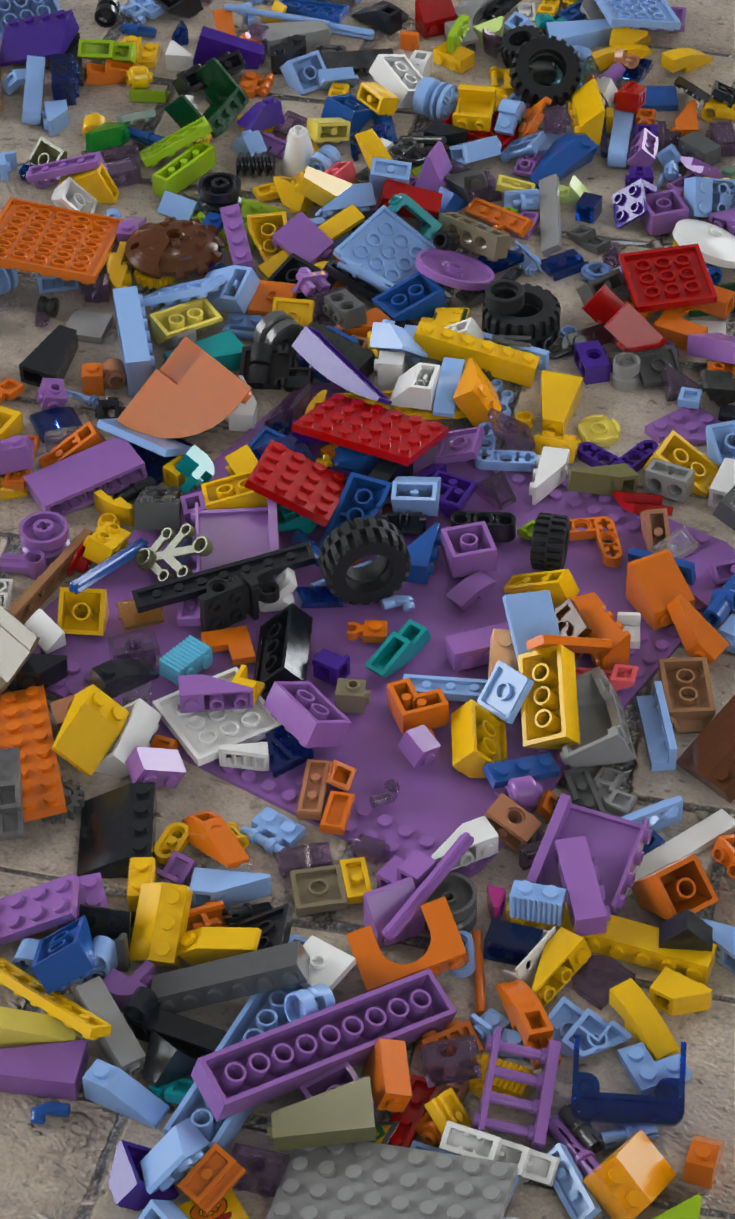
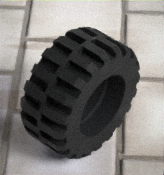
M540 35V39L536 37L530 38L529 43L525 41L521 48L516 51L510 69V84L512 88H515L514 94L516 97L521 96L520 101H523L524 104L528 102L530 104L529 107L534 106L547 96L552 99V103L547 107L550 110H554L557 105L562 107L566 104V101H570L571 95L577 90L582 75V64L579 62L580 57L578 53L574 54V47L572 45L568 47L566 45L567 41L564 39L559 41L556 40V36L551 35V38H547L546 35ZM538 60H549L560 68L563 75L562 80L552 86L540 85L531 78L528 71L529 66Z
M525 283V285H522L525 291L524 306L519 312L510 315H500L491 312L486 308L484 300L482 305L483 332L495 335L531 336V340L513 341L531 343V346L541 348L542 341L548 336H552V339L547 342V348L557 340L560 331L561 306L558 299L549 290H543L538 285L531 286V284ZM506 295L498 296V298L502 299L512 298Z
M359 517L354 518L352 522L348 523L346 521L342 523L340 528L336 527L333 529L331 536H327L323 541L318 558L327 588H329L333 596L338 597L339 600L345 603L348 601L352 605H358V603L370 605V602L375 601V603H378L385 597H391L395 590L398 591L403 586L402 582H406L409 576L408 572L411 570V557L400 530L394 524L387 523L386 520L381 518L375 520L374 517H366V519ZM380 555L374 562L366 566L350 567L356 560L362 557Z

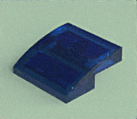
M73 407L51 408L34 413L29 418L42 443L60 444L64 437H69L83 426Z

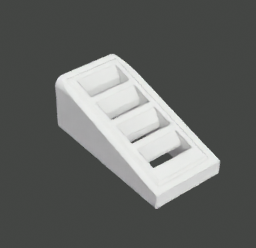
M268 742L218 745L220 766L270 771ZM226 754H230L231 757L226 758Z

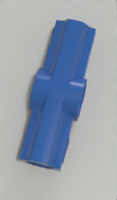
M735 573L721 589L713 590L711 603L702 614L714 628H717L724 621L730 611L735 612Z

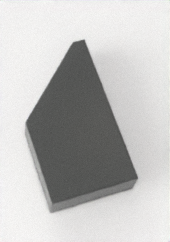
M121 933L118 938L113 940L116 944L118 959L116 970L128 972L131 965L127 933Z

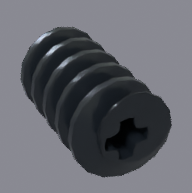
M239 152L236 159L237 176H239L240 171L243 176H246L248 171L250 176H254L255 171L258 176H261L263 171L266 176H269L270 171L275 176V157L272 152L269 153L268 157H266L264 152H262L261 157H258L257 152L254 153L253 157L250 156L249 152H247L246 157H243L242 152Z

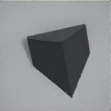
M151 1029L143 1077L154 1087H159L191 1075L197 1059Z

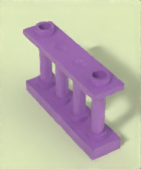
M497 1026L493 1036L488 1035L485 1051L489 1052L479 1112H474L471 1128L482 1132L485 1129H490L526 1138V1141L530 1142L529 1148L541 1152L546 1142L561 1041L551 1039L546 1048L538 1050L501 1041L502 1027ZM498 1052L539 1061L538 1063L543 1065L542 1072L533 1075L496 1066ZM497 1077L534 1086L535 1090H539L538 1097L530 1101L492 1092L493 1078ZM489 1102L530 1112V1115L534 1116L533 1125L529 1124L526 1127L487 1117Z

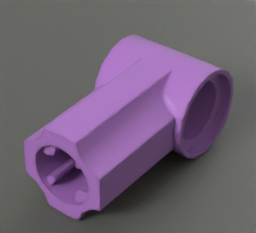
M36 549L28 551L26 554L3 553L0 568L1 572L28 574L29 578L36 580L47 569L44 553Z

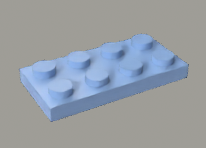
M224 275L162 287L144 296L143 303L144 306H149L152 309L160 306L161 303H164L165 306L171 305L179 299L181 302L189 301L194 296H196V299H201L208 296V293L219 290V286L226 283Z

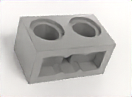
M653 458L645 469L644 491L685 503L693 491L695 470Z

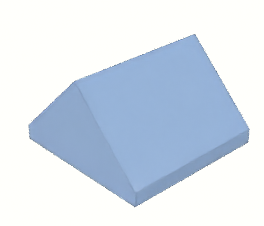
M735 420L706 425L707 456L718 466L722 464L725 457L735 459Z

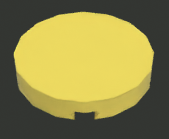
M591 415L585 417L582 423L578 424V438L582 442H591L599 447H607L618 441L620 425L613 418L610 420L606 419L607 416Z

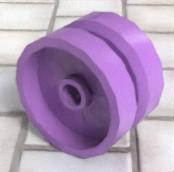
M36 512L23 519L19 525L22 554H26L31 550H41L44 553L47 567L70 545L68 521L64 516L56 512Z

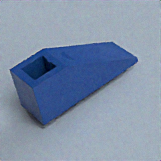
M435 523L407 546L411 557V570L408 572L409 576L406 582L428 584L429 576L434 575V561L438 560V546H441L440 523Z

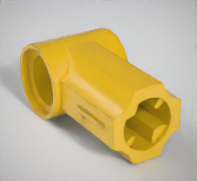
M710 98L708 102L704 101L701 117L707 122H712L715 119L735 121V104L729 108L728 103L718 102L714 98Z

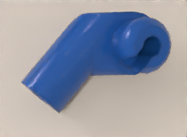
M51 1101L40 1104L31 1109L30 1113L32 1116L30 1121L32 1124L43 1125L45 1123V1115L68 1118L71 1105Z

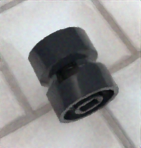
M98 1L94 19L99 26L109 28L115 25L120 10L119 1Z

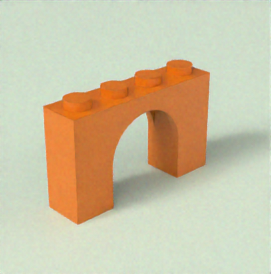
M714 285L718 296L717 303L663 310L660 318L654 321L653 327L665 339L674 342L678 349L687 351L688 334L708 333V327L687 321L682 316L688 314L690 310H701L703 313L726 319L734 309L735 292Z
M445 896L420 905L430 930L431 941L427 952L415 962L398 964L388 960L379 948L371 925L346 934L367 992L430 968L436 978L440 975V972L448 969H460L466 962L470 961Z

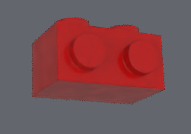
M634 81L625 83L614 94L613 103L616 104L615 110L638 113L645 105L647 86L638 85V82Z

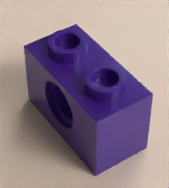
M599 340L574 344V362L581 377H583L585 385L610 381V373L613 372L612 361L608 360L606 349L602 348Z

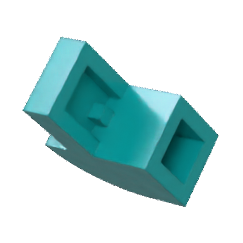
M195 444L175 466L180 473L188 478L180 488L185 494L192 488L196 490L199 487L202 490L201 484L209 482L215 473L212 460Z

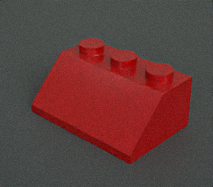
M386 178L377 200L378 208L383 205L389 207L390 204L388 202L392 196L402 193L407 194L431 216L437 219L443 194ZM403 206L397 212V214L404 215L405 217L418 219Z

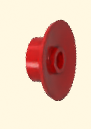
M83 543L70 562L66 574L67 577H71L76 571L80 574L86 573L93 562L83 557L85 550Z

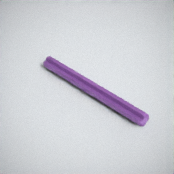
M468 832L460 835L383 929L382 935L388 941L396 939L421 908L420 905L426 902L474 843V838Z

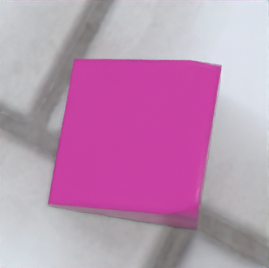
M487 885V905L493 924L496 925L499 923L506 907V891L504 888Z

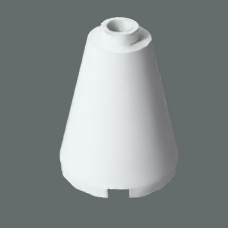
M295 125L288 133L281 165V171L285 177H296L299 171L303 172L306 168L307 160L315 154L308 129L302 125Z

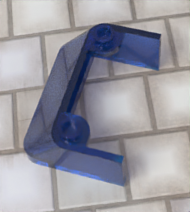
M574 1035L571 1112L573 1116L585 1122L659 1127L677 1126L682 1121L684 1115L687 1042H681L678 1078H664L660 1080L655 1088V1096L599 1092L600 1084L595 1075L588 1072H578L580 1035Z

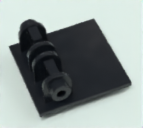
M391 503L383 505L381 519L386 520L387 523L394 524L401 534L422 535L426 532V514L411 512V516H409V512H406V515H402V512H399V515H397V512L392 511Z
M80 904L79 918L83 915L87 918L92 941L99 935L107 936L114 940L121 933H127L128 948L130 950L132 939L130 937L131 911Z

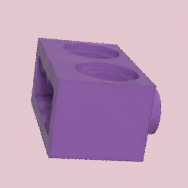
M646 128L641 130L629 142L626 162L629 167H649L656 160L659 138Z

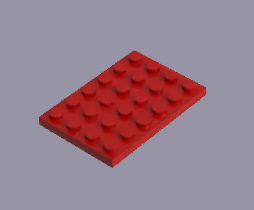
M336 393L292 423V432L409 466L448 435L449 427L441 425V423L436 421H426L419 416H409L399 410L385 409L381 405L368 404L361 399H351L344 394Z

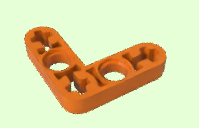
M606 516L569 519L570 530H572L570 531L569 541L596 539L602 563L607 567H618L621 565L623 551L613 519ZM577 528H586L587 530L580 531ZM611 540L613 543H604L603 541Z

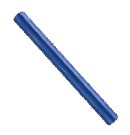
M142 538L136 540L69 583V591L79 594L134 559L136 553L141 548H148V541H144Z

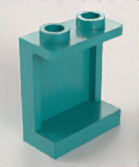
M395 194L388 202L390 204L388 208L391 211L397 213L403 206L424 224L419 233L428 240H431L442 227L439 221L407 194Z

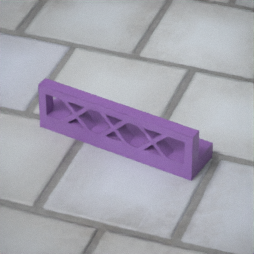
M98 151L30 166L26 179L28 183L34 182L38 189L59 184L60 176L97 169L100 167L101 162L107 172L108 169L101 152Z

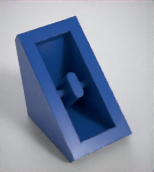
M442 186L437 191V193L443 194L439 214L457 212L468 206L466 200Z

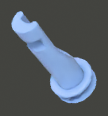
M69 389L66 390L68 391L69 398L86 403L89 407L93 406L94 409L96 405L98 406L99 396L95 394L89 396L76 391L73 392Z

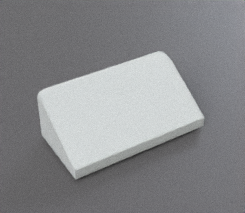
M41 608L25 622L24 625L40 638L37 646L45 654H49L66 645L65 632Z

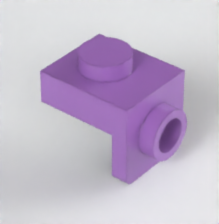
M174 851L163 870L157 868L155 873L161 878L160 882L187 885L198 863Z

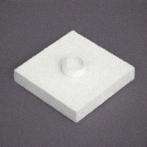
M312 935L303 944L310 957L308 982L298 985L308 988L318 984H325L332 991L355 966L356 958Z

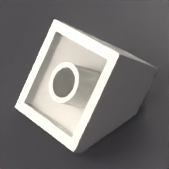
M70 176L55 188L51 201L58 207L94 213L98 203L97 199Z

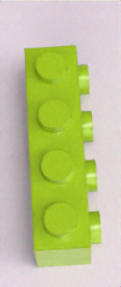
M200 140L152 175L154 195L162 198L165 190L178 194L216 166L215 146Z

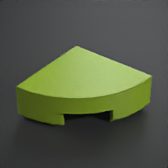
M531 520L517 529V536L532 540L535 520Z

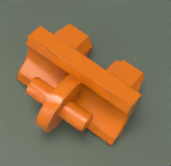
M212 900L205 902L203 906L190 908L186 932L200 927L228 926L222 920L226 918V916H222V911L225 909L223 901L215 902Z

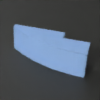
M443 358L433 406L434 416L454 418L457 404L452 398L464 371L465 359Z

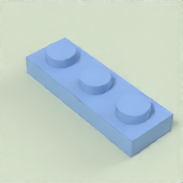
M558 1142L546 1153L560 1159L553 1187L571 1219H593L602 1209L594 1195L582 1181L584 1177L566 1145Z

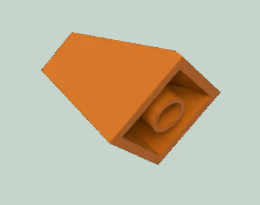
M669 549L627 563L625 598L637 612L641 613V617L653 631L674 624L666 606L680 593L695 608V598Z
M696 853L674 861L635 881L631 888L642 909L666 920L686 909L695 914L719 901Z

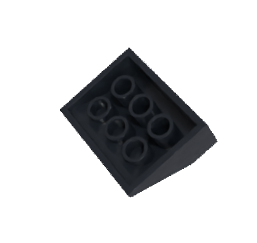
M155 782L129 783L84 801L85 806L81 810L77 877L100 872L102 879L128 878L130 858H154L153 848L155 845L157 813Z

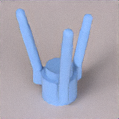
M673 160L664 166V171L660 174V179L656 185L657 192L664 179L674 181L682 177L679 173L678 164Z

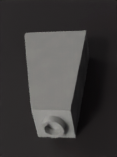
M323 20L257 24V39L262 45H265L264 51L268 57H271L270 46H288V36H306V49H310L317 44H329L331 30Z
M98 976L76 986L74 1002L112 1025L110 1036L98 1037L97 1040H94L108 1062L122 1069L130 1076L139 1073L144 1067L146 1054L102 978Z

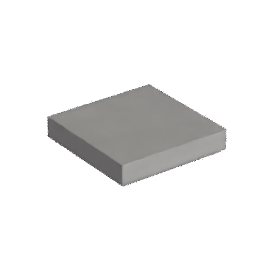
M74 309L65 327L77 330L78 341L101 344L114 320L113 314Z

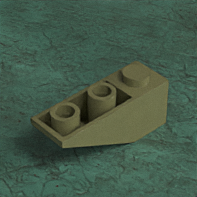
M626 463L570 469L566 489L568 491L613 496V491L636 492L640 475Z

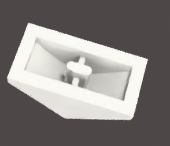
M174 40L170 41L165 53L166 70H186L188 72L194 67L193 55Z

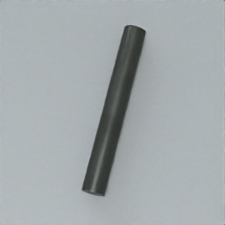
M400 136L399 141L404 138H413L419 144H436L438 141L445 144L447 142L445 136Z

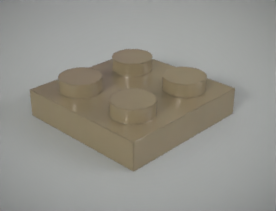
M340 864L289 871L297 916L348 909Z

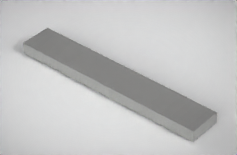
M556 173L539 180L541 252L544 256L562 250L559 177Z

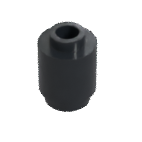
M439 231L433 237V244L436 249L456 251L460 246V237L455 232Z

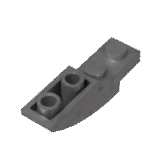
M20 748L0 749V841L25 838Z

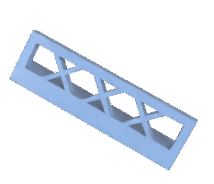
M654 681L653 695L636 696V706L651 771L676 770L677 745L661 681Z
M680 795L671 799L667 798L620 818L643 824L645 818H649V827L657 831L682 821L683 799Z

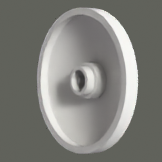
M683 219L676 223L672 235L679 246L698 244L705 262L723 268H735V236L711 223L695 219Z

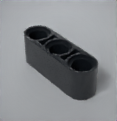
M456 511L451 515V527L485 521L494 542H511L516 537V517L512 513Z

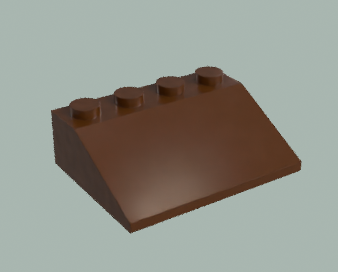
M735 695L676 760V764L729 803L735 799Z

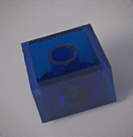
M73 53L51 54V88L54 101L66 99L67 105H77V98H80L78 62L74 61Z

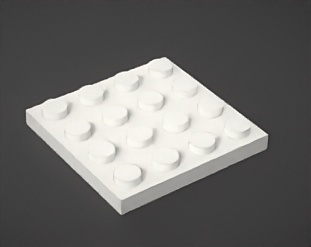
M236 666L212 677L231 682L239 669ZM179 690L152 701V707L162 714L160 719L198 767L219 758L218 745L255 743L284 730V726L270 715L271 713L263 706L265 700L261 695L255 705H253L254 708L181 713Z

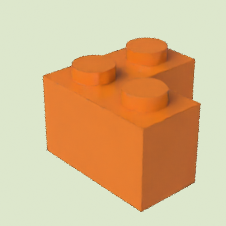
M410 678L387 683V705L402 736L407 730L423 724L430 729L449 725V703L441 688L418 694Z

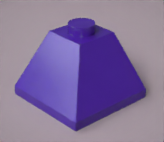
M274 97L263 98V101L257 102L237 121V125L246 131L251 129L253 132L284 124L281 101Z
M120 1140L117 1143L108 1181L112 1199L117 1206L139 1211L145 1209L151 1199L171 1201L179 1196L174 1183L164 1192L159 1189L150 1195L146 1191L140 1161L152 1150L151 1148Z

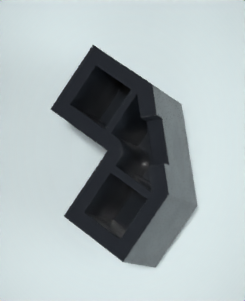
M288 36V46H270L271 73L274 75L282 74L280 67L285 62L307 54L306 36Z

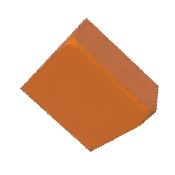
M333 760L330 764L325 783L349 792L357 769L340 761Z

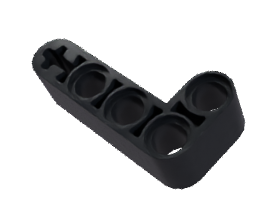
M144 986L136 988L124 1007V1018L136 1039L149 1043L152 1029L196 1059L214 1052L227 1033L211 1025L160 1009L155 992Z

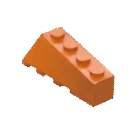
M595 592L571 597L570 599L576 603L592 630L587 637L610 639L612 641L613 648L597 654H590L593 666L595 668L600 666L604 670H613L615 664L629 665L631 634L628 631H622L623 625L621 622L614 621V614L611 611L606 612V605Z

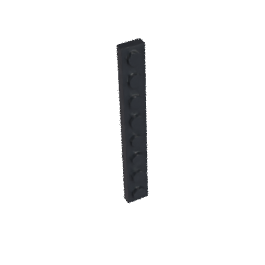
M310 541L131 592L139 614L199 597V595L207 592V583L215 578H223L230 583L233 582L234 575L241 578V572L250 575L269 566L273 569L274 576L282 573L287 567L295 570L316 564V557Z

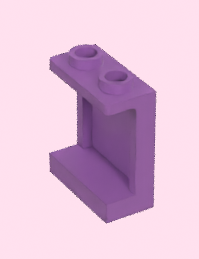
M299 212L272 235V245L277 250L281 247L289 256L294 253L311 264L321 262L324 259L328 260L333 255L334 242L302 212Z

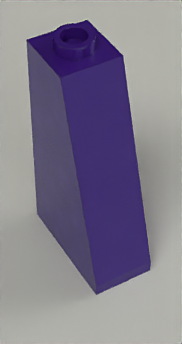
M203 26L194 55L193 65L201 64L202 66L206 64V61L212 58L218 59L220 55L228 51L232 53L239 50L247 65L244 69L258 70L260 63L264 64L267 53H264L265 45Z

